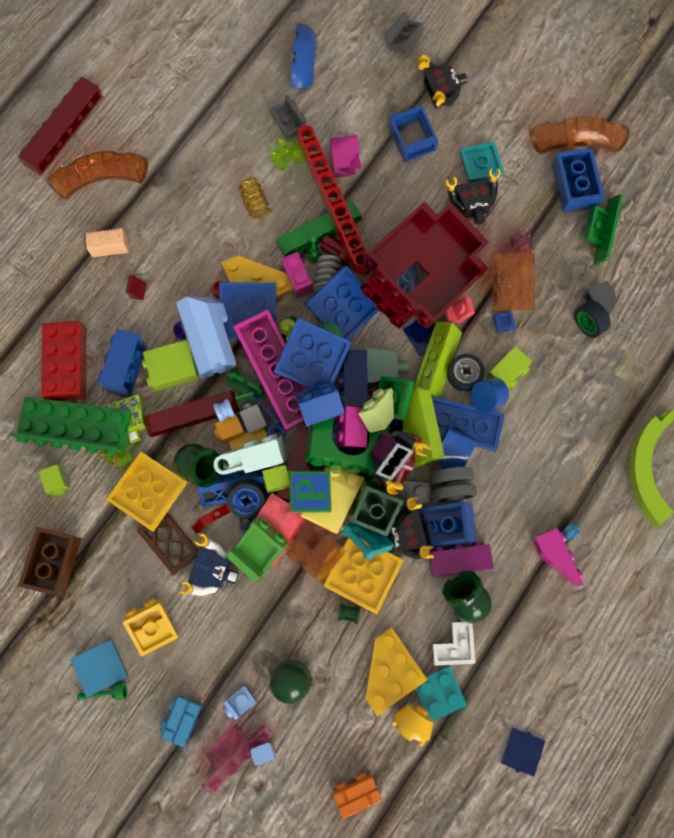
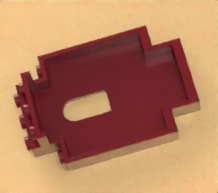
M424 201L362 258L361 262L372 274L364 281L360 289L363 295L369 298L376 305V308L389 318L390 323L398 329L413 316L420 325L428 329L489 269L476 256L489 242L452 203L448 204L437 215ZM416 262L428 276L411 292H404L397 284V279Z

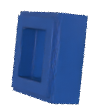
M512 311L493 314L492 317L497 334L516 329Z

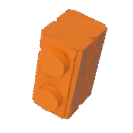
M362 772L354 777L355 781L350 783L343 781L335 786L336 790L333 791V796L343 819L382 801L371 773L366 774V772Z

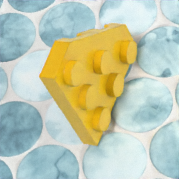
M239 255L221 262L229 282L276 283V298L293 292L285 272Z
M393 627L375 639L366 692V700L375 714L379 716L428 680Z

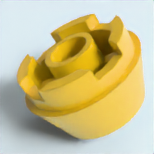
M408 703L394 714L395 718L392 721V725H398L397 731L409 741L416 739L419 741V746H424L425 742L430 740L434 720L422 706Z

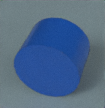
M497 377L478 382L471 391L472 402L476 408L483 412L499 408L508 401V387L503 380Z

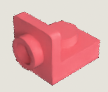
M471 296L462 297L444 312L447 322L462 323L475 313Z

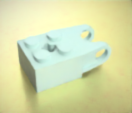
M277 434L268 435L260 442L258 439H254L243 444V447L227 451L214 460V468L219 474H228L243 469L245 473L281 464L289 458L283 435L278 437ZM220 459H223V462L224 459L228 461L229 466L225 462L223 464V468L226 470L219 468L218 462Z

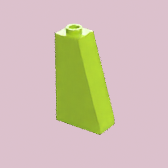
M421 387L413 388L406 420H403V431L421 437V443L428 444L431 447V450L423 448V453L427 456L415 454L414 468H418L445 459L430 390H422Z

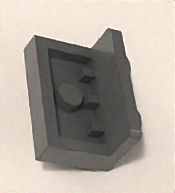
M403 12L385 34L389 49L405 53L424 31L423 23L410 21L407 12Z
M288 94L285 95V102L270 108V114L286 140L298 135V129L306 123L304 114L298 111L295 100H291Z

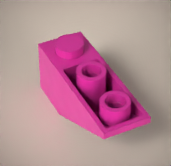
M558 528L532 539L542 560L575 587L584 585L582 582L583 575L579 569H576L573 563L575 561L574 556L570 550H567L565 536L561 531L559 532Z

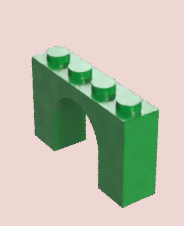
M333 418L308 427L305 462H310L313 466L325 465L330 466L334 470L346 469L351 473L362 472L367 473L368 476L377 477L372 471L371 451L377 444L379 435L389 431L390 426H387L385 430L372 433L367 429V447L363 448L361 454L355 456L344 454L335 446L332 439Z

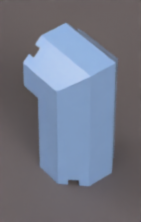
M190 296L176 302L179 318L199 378L214 376L213 373L219 372L221 374L235 368L236 361L223 325L228 319L224 304L212 297Z

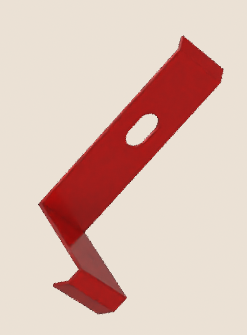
M227 503L200 517L191 526L196 534L200 533L204 526L230 513L231 511ZM216 512H219V513H220V515H218V516H215L214 514H215Z

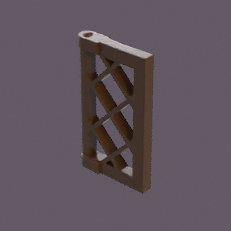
M166 513L164 518L169 523V526H157L154 530V539H151L145 532L148 528L144 525L136 531L174 576L197 556L199 550L170 515ZM158 528L168 529L167 540H157ZM171 529L176 531L181 537V541H170ZM156 542H167L166 554L161 552ZM170 543H181L180 555H169ZM184 544L192 551L188 556H182ZM168 557H179V563L174 567L168 560Z

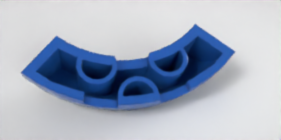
M298 23L295 31L297 37H295L293 54H296V58H293L291 68V87H310L313 85L317 36L311 27Z

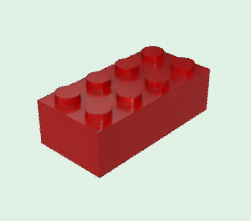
M81 321L42 323L41 396L46 400L69 401L86 399V327Z

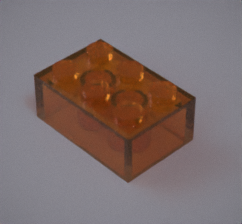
M535 252L493 254V311L535 309Z

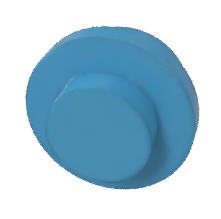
M571 523L565 528L562 533L566 541L569 539L573 541L580 534L578 531L580 529L579 525Z

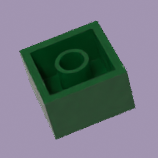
M364 479L348 513L350 522L387 536L404 502L401 493L389 494L387 489L381 485Z

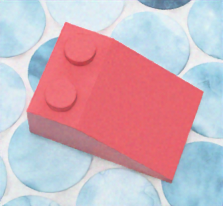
M273 493L257 516V518L266 519L273 529L285 536L289 544L305 521V518L301 517L302 513H290V504ZM285 548L284 551L280 554V556L277 558V560L273 563V565H272L273 567H275V565L277 564V562L279 561V559L281 558V556H282L283 553L285 552L286 548Z

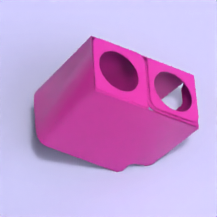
M358 136L330 138L334 177L340 178L355 175L356 169L361 168Z

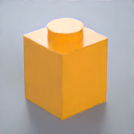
M236 414L235 417L225 418L223 422L214 423L217 428L214 430L218 441L222 440L224 444L245 434Z

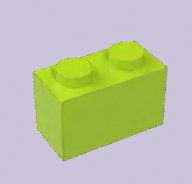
M515 346L489 372L487 378H500L505 382L508 389L511 390L518 383L516 379L520 375L524 377L531 370L529 366L533 361Z

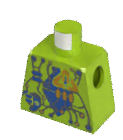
M139 394L104 405V407L132 411L127 434L129 443L141 440L138 431L145 429L146 424L144 420V401Z

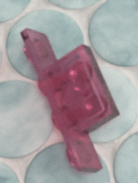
M236 724L205 754L215 768V771L201 784L202 789L211 794L219 790L222 783L234 775L238 768L252 757L251 749L265 744L273 732L265 725H261L248 738L240 726Z

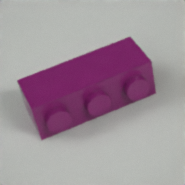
M484 542L472 543V547H464V544L453 545V549L445 550L444 547L433 548V552H430V555H434V558H429L432 577L454 575L467 570L477 572L494 569L490 544L484 545Z

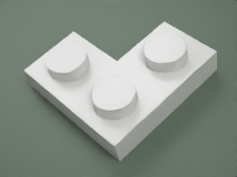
M451 622L453 643L432 644L434 665L476 664L473 624Z

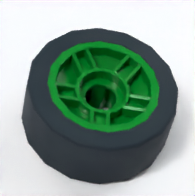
M589 300L579 306L574 312L577 326L585 335L591 338L602 335L611 326L608 312L596 301Z

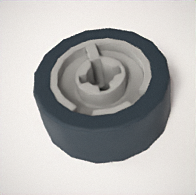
M462 354L452 360L448 368L447 377L449 383L455 389L468 392L472 391L476 383L483 380L485 369L478 357L472 354ZM467 370L469 374L463 375V371Z

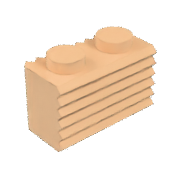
M122 228L86 233V246L92 257L129 253L128 238Z

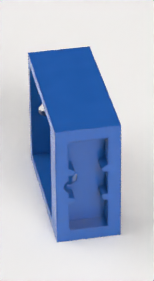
M423 106L412 107L405 112L395 113L389 117L388 127L404 162L437 151L438 139ZM419 121L426 139L405 146L397 128Z

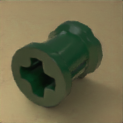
M341 603L338 621H352L358 625L361 606L355 608L344 606Z

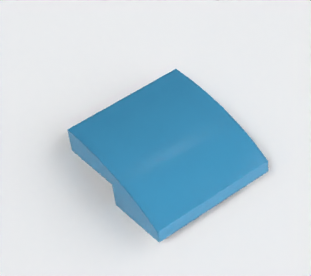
M113 640L71 658L86 697L128 678Z

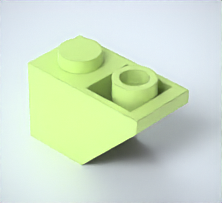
M392 388L375 391L372 394L373 397L364 403L363 409L358 413L370 433L385 430L394 419Z

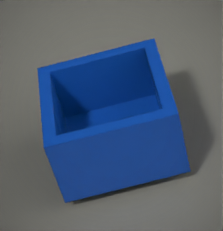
M333 383L320 384L317 386L318 389L312 391L306 389L300 391L299 395L295 396L306 427L345 413L338 391Z

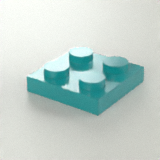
M495 141L460 149L459 153L468 182L487 178L491 179L488 176L489 169H492V176L497 174V168L501 172L499 177L504 175Z
M450 666L427 675L428 680L415 689L422 707L429 712L428 715L433 720H437L467 706Z

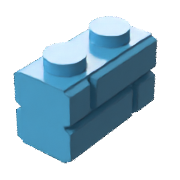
M181 695L177 696L176 699L173 698L168 708V711H171L168 720L164 719L160 727L162 732L160 738L180 747L186 746L202 704Z

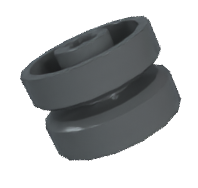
M455 467L430 473L431 484L439 487L432 492L434 502H457L476 497V485L468 483L474 479L473 468Z

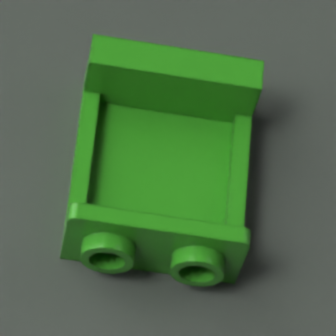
M261 517L251 522V527L242 539L226 555L232 563L255 583L266 574L289 544L282 533L273 529L270 523Z

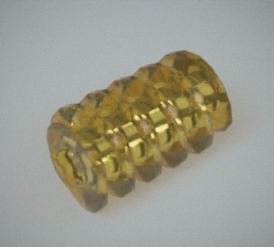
M249 177L238 186L244 205H246V210L252 219L264 218L272 212L271 208L268 207L269 203L266 201V196L263 195L264 191L260 189L261 184L257 183L259 180L256 177Z

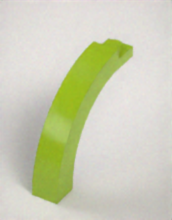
M674 409L669 412L665 410L658 418L654 416L648 420L638 433L630 453L629 480L632 493L640 511L653 527L661 526L674 513L661 497L652 473V456L655 444L661 433L674 420Z

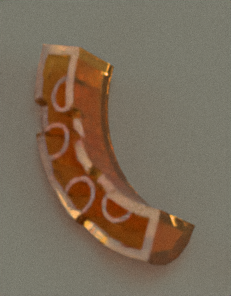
M573 117L565 118L561 123L551 125V122L535 126L529 129L532 144L540 155L552 150L574 146L598 147L616 154L626 145L630 129L617 121L614 123L606 122L605 118Z
M114 150L93 152L75 158L73 163L65 167L60 166L45 180L55 193L67 200L81 188L102 180L125 179L142 184L148 171V161L146 157L132 152H127L126 154L116 153Z

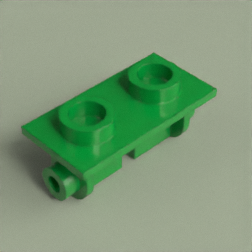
M238 369L229 373V380L226 385L242 394L253 390L256 401H260L265 393L261 382Z

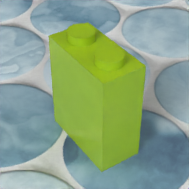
M187 340L143 352L144 359H142V364L149 376H146L148 386L152 387L155 392L199 380Z

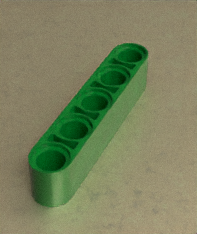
M352 201L347 202L346 204L356 225L362 220V216ZM326 213L282 235L277 239L276 244L283 256L286 257L311 248L312 244L309 240L311 235L317 237L315 245L322 242L326 235L334 236L337 234V231L329 213ZM337 213L336 215H337V216H343L344 214H342V213Z

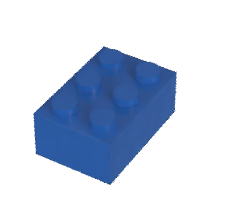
M587 148L556 153L552 162V168L563 212L589 209L595 205L599 207L604 198V193L593 149Z
M116 329L115 334L111 337V347L105 355V365L99 373L98 381L108 393L128 398L132 395L142 359L144 358L143 352L146 351L147 346L139 334Z

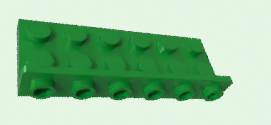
M24 397L17 433L11 432L10 436L17 438L16 441L28 444L29 440L34 441L33 444L41 446L51 443V447L63 448V445H67L68 449L80 451L81 448H86V451L91 453H98V450H102L106 455L116 456V453H124L132 411Z

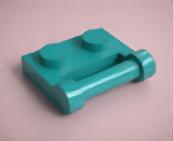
M355 523L344 526L341 531L345 537H349L356 544L367 560L372 559L375 555L392 550L394 546L387 536Z

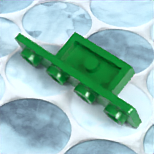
M621 194L608 199L605 210L597 205L590 209L583 240L597 247L594 258L595 264L608 261L611 255L618 217L622 207L623 195Z

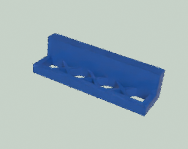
M270 467L245 473L243 469L228 474H218V477L215 479L217 482L212 486L206 488L197 486L201 505L226 503L228 496L223 492L225 489H229L236 481L242 479L254 480L262 487L265 483L262 471L268 470ZM263 488L265 496H270L272 493L276 495L278 493V491L268 493L267 490ZM204 492H213L216 495L214 498L205 499Z

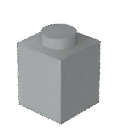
M251 401L241 406L242 409L239 410V413L249 433L266 426L257 403L253 404Z

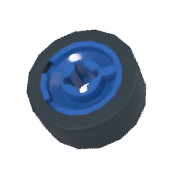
M242 479L236 481L228 491L227 505L229 510L239 518L250 519L256 517L264 506V490L254 480ZM246 496H248L249 501L247 502L243 500L244 498H246Z

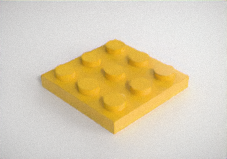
M140 451L106 500L154 532L188 482Z
M348 537L323 587L377 615L404 560L389 552L375 555L372 559L367 560L363 556V552Z

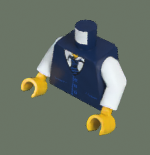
M197 533L202 537L201 542L193 540V542L200 546L188 583H178L183 584L185 590L177 592L179 594L189 593L191 595L205 596L215 593L218 588L222 589L225 581L236 584L239 572L229 570L231 561L226 557V551L220 544L207 539L204 534Z

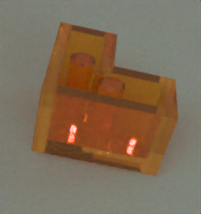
M325 534L314 549L298 538L286 555L322 583L346 553V550Z

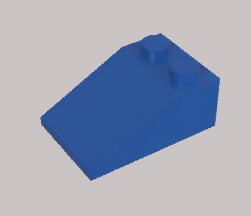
M463 501L416 509L424 512L433 548L477 542L472 503Z

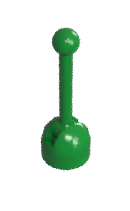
M311 235L309 240L312 247L307 251V259L312 263H316L321 256V251L315 247L317 237Z
M125 682L117 683L111 688V691L97 692L89 697H86L84 693H79L77 700L83 701L85 698L111 695L115 700H124L127 698V685Z

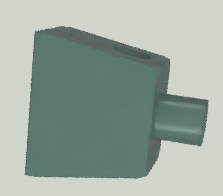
M366 348L367 388L379 386L381 376L398 378V373H408L409 362H397V352Z

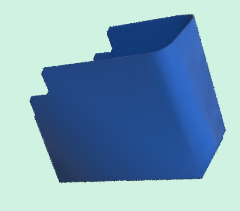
M448 426L441 440L445 459L440 460L439 465L444 469L465 467L477 444L476 439Z

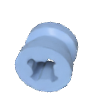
M225 399L221 404H213L220 422H223L227 417H235L228 399Z

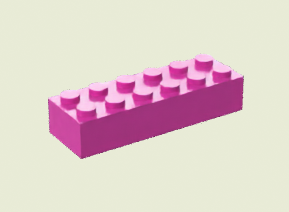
M269 310L233 326L285 432L301 425V423H305L295 396L299 395L300 391L308 389V387L273 372L284 349L285 342Z

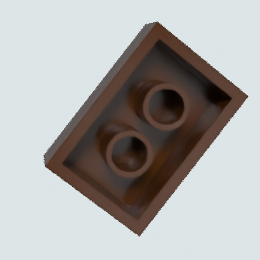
M36 527L18 586L64 597L82 538Z

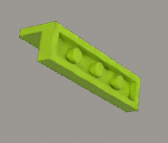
M436 321L413 387L430 390L431 396L437 398L441 397L448 376L449 365L454 359L462 332L452 322Z

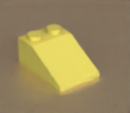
M326 466L324 472L330 471L331 512L302 513L301 517L338 534L365 478L346 469L334 470L330 466Z

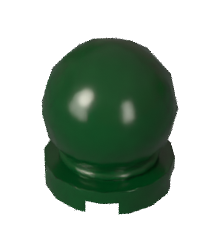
M186 444L175 454L173 466L176 474L183 480L192 482L202 488L210 487L217 482L215 479L219 473L214 468V460L220 454L211 448H205L199 444ZM220 459L218 466L223 470L224 462L223 459Z
M467 570L459 572V576L452 581L448 579L443 586L442 593L447 603L452 606L454 614L461 621L471 624L483 621L491 611L492 601L489 592L483 587L481 578L474 571Z
M289 660L282 662L273 670L269 686L276 700L283 704L292 705L302 701L307 696L311 688L312 679L309 670L304 664L299 661Z

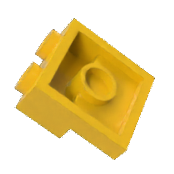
M155 598L147 600L143 604L144 607L138 610L136 607L131 608L125 613L126 616L123 617L122 623L141 657L178 638V633L160 598L158 600H155Z

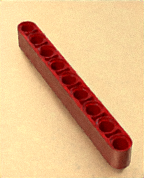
M303 125L298 129L299 147L353 270L358 274H364L368 270L364 264L360 265L357 261L362 260L367 253V249L313 128L309 125ZM337 213H342V214H344V215H343V216H337L336 214H337ZM344 229H350L351 231H350V232H344L343 230H344ZM353 244H354V245H357L358 247H357V248H351L350 245H353Z

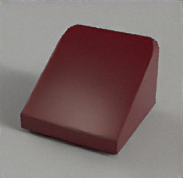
M130 275L128 277L126 293L130 299L143 300L147 284L139 278Z

